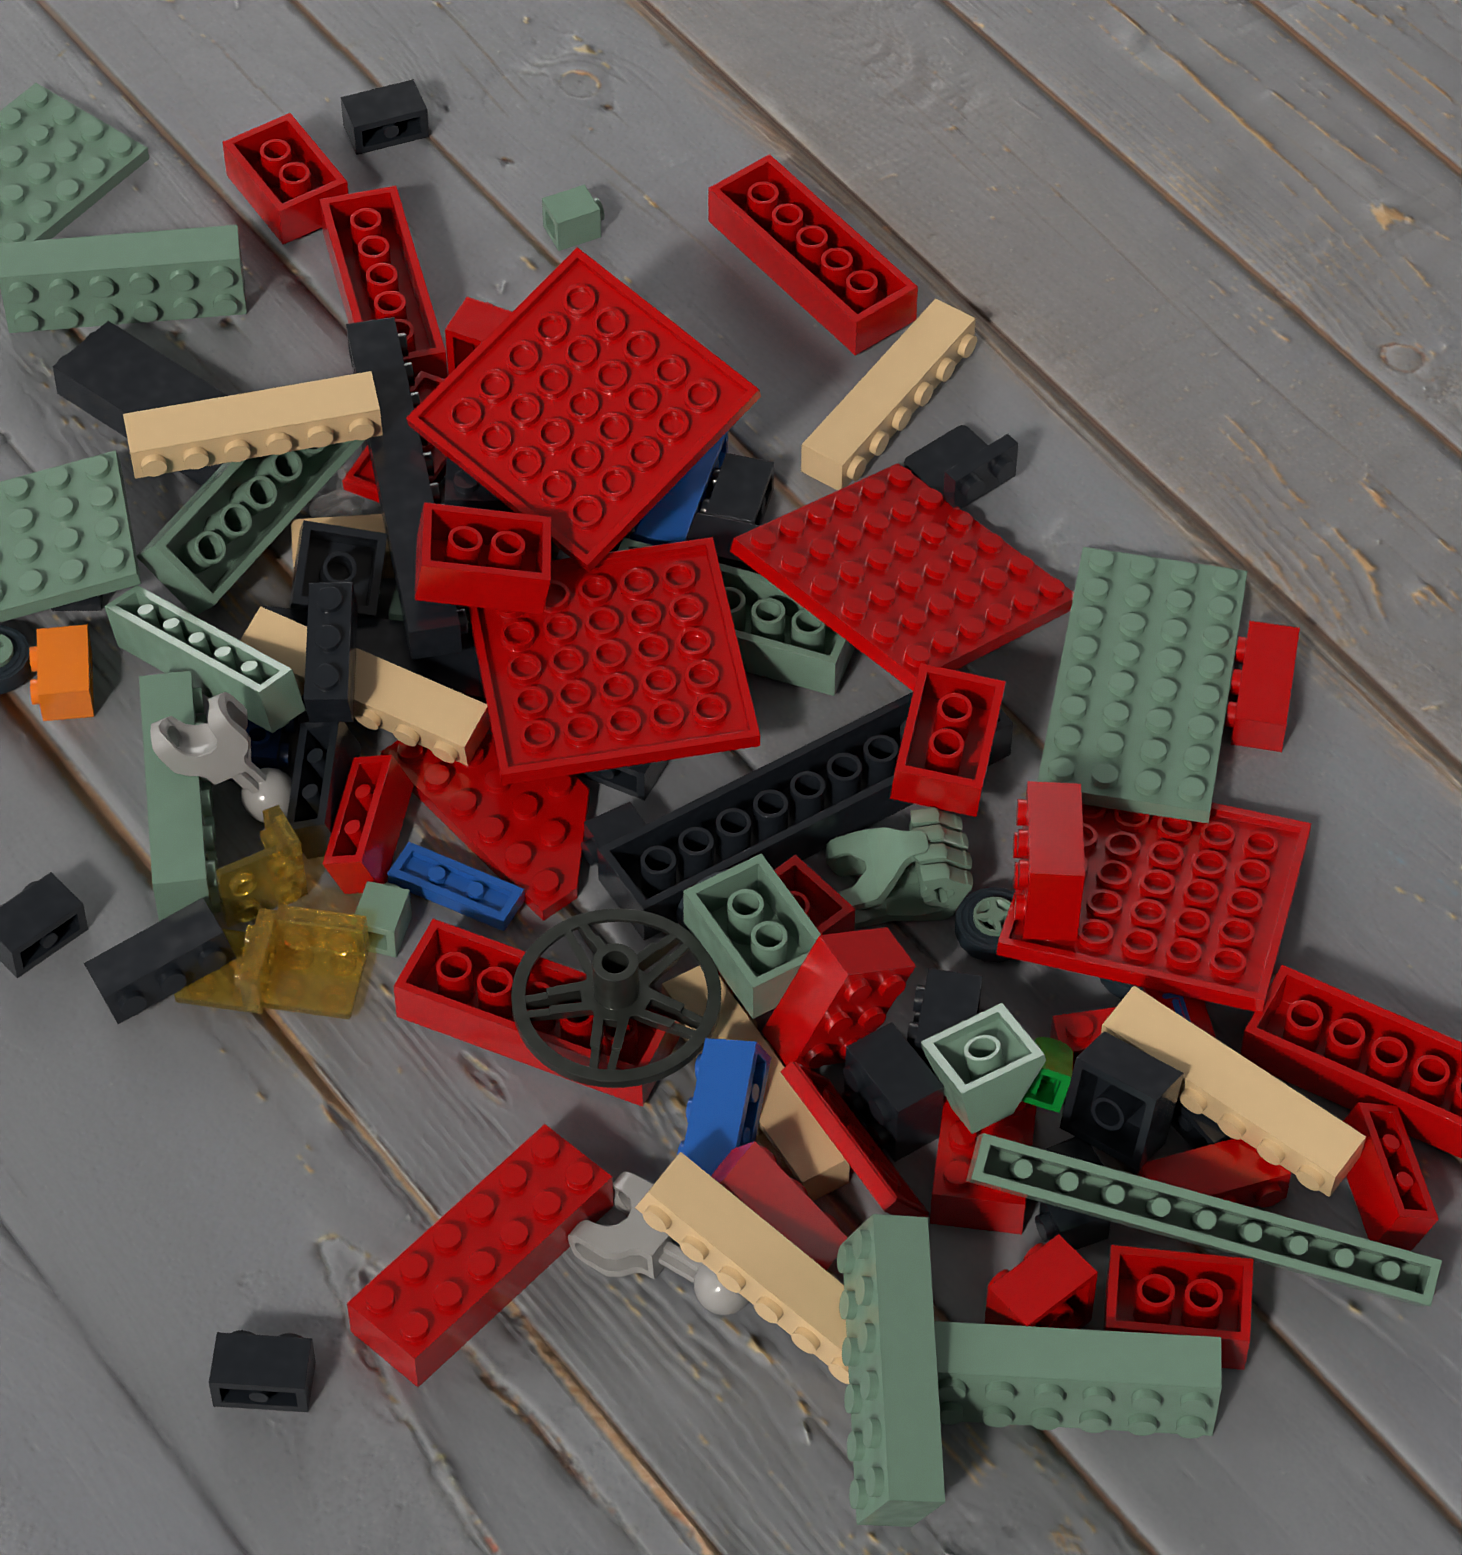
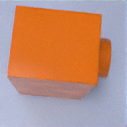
M88 624L36 629L37 646L29 647L31 671H37V679L30 680L32 705L40 704L43 721L94 717L93 651Z

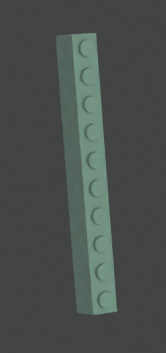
M985 1133L977 1137L966 1179L967 1182L1238 1257L1252 1258L1256 1262L1419 1307L1431 1306L1442 1260Z

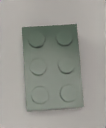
M759 854L683 891L685 925L704 946L713 959L717 970L750 1016L754 1019L776 1008L821 934L764 856Z

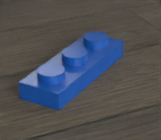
M412 842L407 843L387 873L388 883L408 889L410 893L502 931L506 930L525 901V889Z

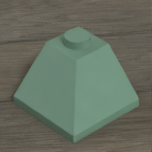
M1003 1003L921 1041L922 1049L936 1077L944 1086V1094L951 1108L971 1134L1012 1115L1046 1062L1045 1054Z

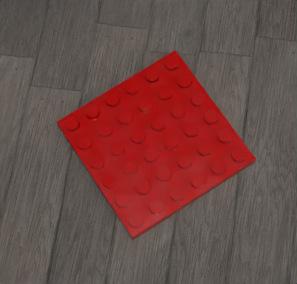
M577 247L406 417V420L412 429L514 512L551 517V542L590 573L761 398L760 389Z
M899 463L735 537L730 549L731 553L913 692L920 663L957 670L1071 611L1074 592L1066 587L1062 581L1051 576L1036 565L1032 559L1021 554L999 535L984 527L968 512L961 510L959 507L953 508L943 499V495L938 490L930 488L909 469L901 466Z
M713 537L609 552L590 573L572 558L551 561V581L543 615L467 606L502 785L760 746L758 723Z
M1213 802L1211 804L1209 824L1082 804L1085 880L1077 941L1023 939L1022 920H1014L1015 893H1022V890H1015L998 940L997 955L1249 1011L1255 1012L1257 1010L1263 1012L1312 823Z

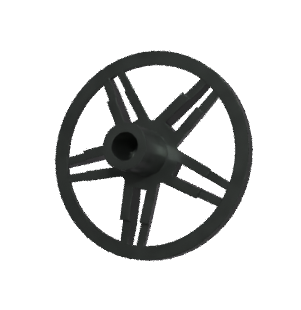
M622 908L602 909L582 913L558 923L547 930L529 947L514 975L511 994L512 1012L515 1026L526 1047L542 1064L552 1071L575 1082L606 1088L633 1087L655 1082L677 1072L690 1063L703 1050L705 1038L712 1037L721 1011V983L716 965L709 953L693 934L679 924L657 914L641 910ZM607 922H628L649 926L668 935L657 944L652 942L636 954L633 949L623 944L613 943L606 945L601 937L596 936L589 926ZM578 930L594 954L592 964L581 944L576 940L573 931ZM566 936L587 975V979L581 982L546 988V992L525 996L530 973L538 959L551 945ZM679 942L682 944L671 955L668 954L648 974L643 972L666 955ZM688 951L691 952L699 963L707 984L708 997L704 1016L684 1008L685 1004L650 988ZM651 1008L667 1017L648 1011V1009ZM594 1015L590 1040L591 1056L589 1067L573 1062L550 1048L537 1034L531 1021ZM629 1019L689 1039L677 1051L657 1062L638 1068L615 1070ZM675 1021H678V1022H680V1023H682V1024H685V1025L690 1026V1027H692V1028H695V1029H697V1030H693V1029H690V1028H688V1027L679 1025V1024L675 1023ZM604 1026L617 1027L607 1069H599Z

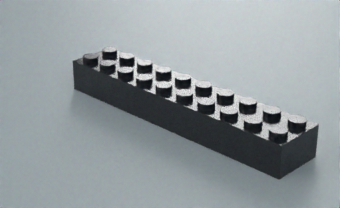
M965 666L956 670L960 672L970 673V671ZM913 692L598 848V879L619 908L650 912L678 924L676 910L683 898V891L694 886L703 878L715 872L728 870L759 854L764 856L773 870L794 855L804 860L826 849V845L832 839L861 831L913 805V803L890 799L894 772ZM1000 709L988 766L1011 755L1013 722L1002 709ZM631 923L644 941L662 932L649 926Z

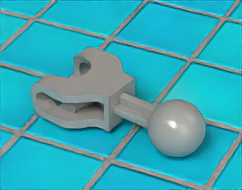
M223 692L207 699L209 702L208 723L200 725L185 724L173 716H169L151 724L152 748L158 758L174 773L185 776L204 777L214 785L232 778L242 787V804L252 818L264 823H274L287 817L292 779L282 770L276 768L259 769L251 762V738L245 731L248 724L247 709L231 694Z
M623 1172L613 1182V1201L615 1206L628 1218L612 1226H603L589 1220L579 1222L568 1235V1241L574 1255L605 1276L622 1277L633 1273H642L655 1280L660 1272L667 1267L694 1283V1291L698 1301L705 1309L718 1315L734 1314L743 1309L749 1302L740 1293L726 1289L719 1282L717 1275L702 1262H695L688 1258L682 1252L680 1244L668 1234L659 1232L646 1223L643 1214L635 1207L653 1184L633 1173Z

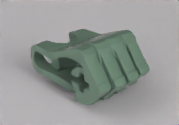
M935 807L910 810L911 822L909 824V831L886 827L866 829L836 837L828 842L825 852L826 863L835 874L841 877L862 875L853 887L839 892L855 908V928L890 921L945 920L955 914V910L973 887V877L970 872L972 858L970 853L967 852L969 846L968 838L965 833L961 832L962 820L959 815L944 812Z

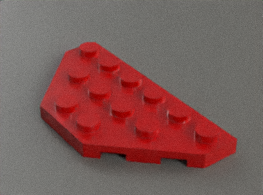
M492 734L485 735L468 766L458 761L454 763L445 762L436 757L428 748L419 744L409 746L399 740L380 751L381 755L392 754L413 783L412 792L501 880L525 889L524 903L543 921L578 898L579 875L583 858L581 842L585 841L584 822L587 818L590 795L589 788L574 774L502 785Z

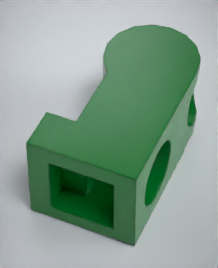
M1038 1037L1034 1042L1045 1054L1046 1062L1021 1101L1060 1113L1073 1073V1051L1068 1045L1059 1040L1049 1037Z

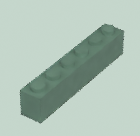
M139 585L134 586L104 606L118 647L164 673L191 671L194 688L202 687L203 694L209 698L223 692L231 694L247 709L248 720L273 733L279 728L284 727L290 720L305 711L291 668Z

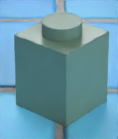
M585 184L542 198L543 227L558 251L601 238V220L605 218L604 209L600 200L597 197L593 198Z
M367 881L351 922L354 949L397 958L412 918L410 890L400 888L391 883L380 884Z

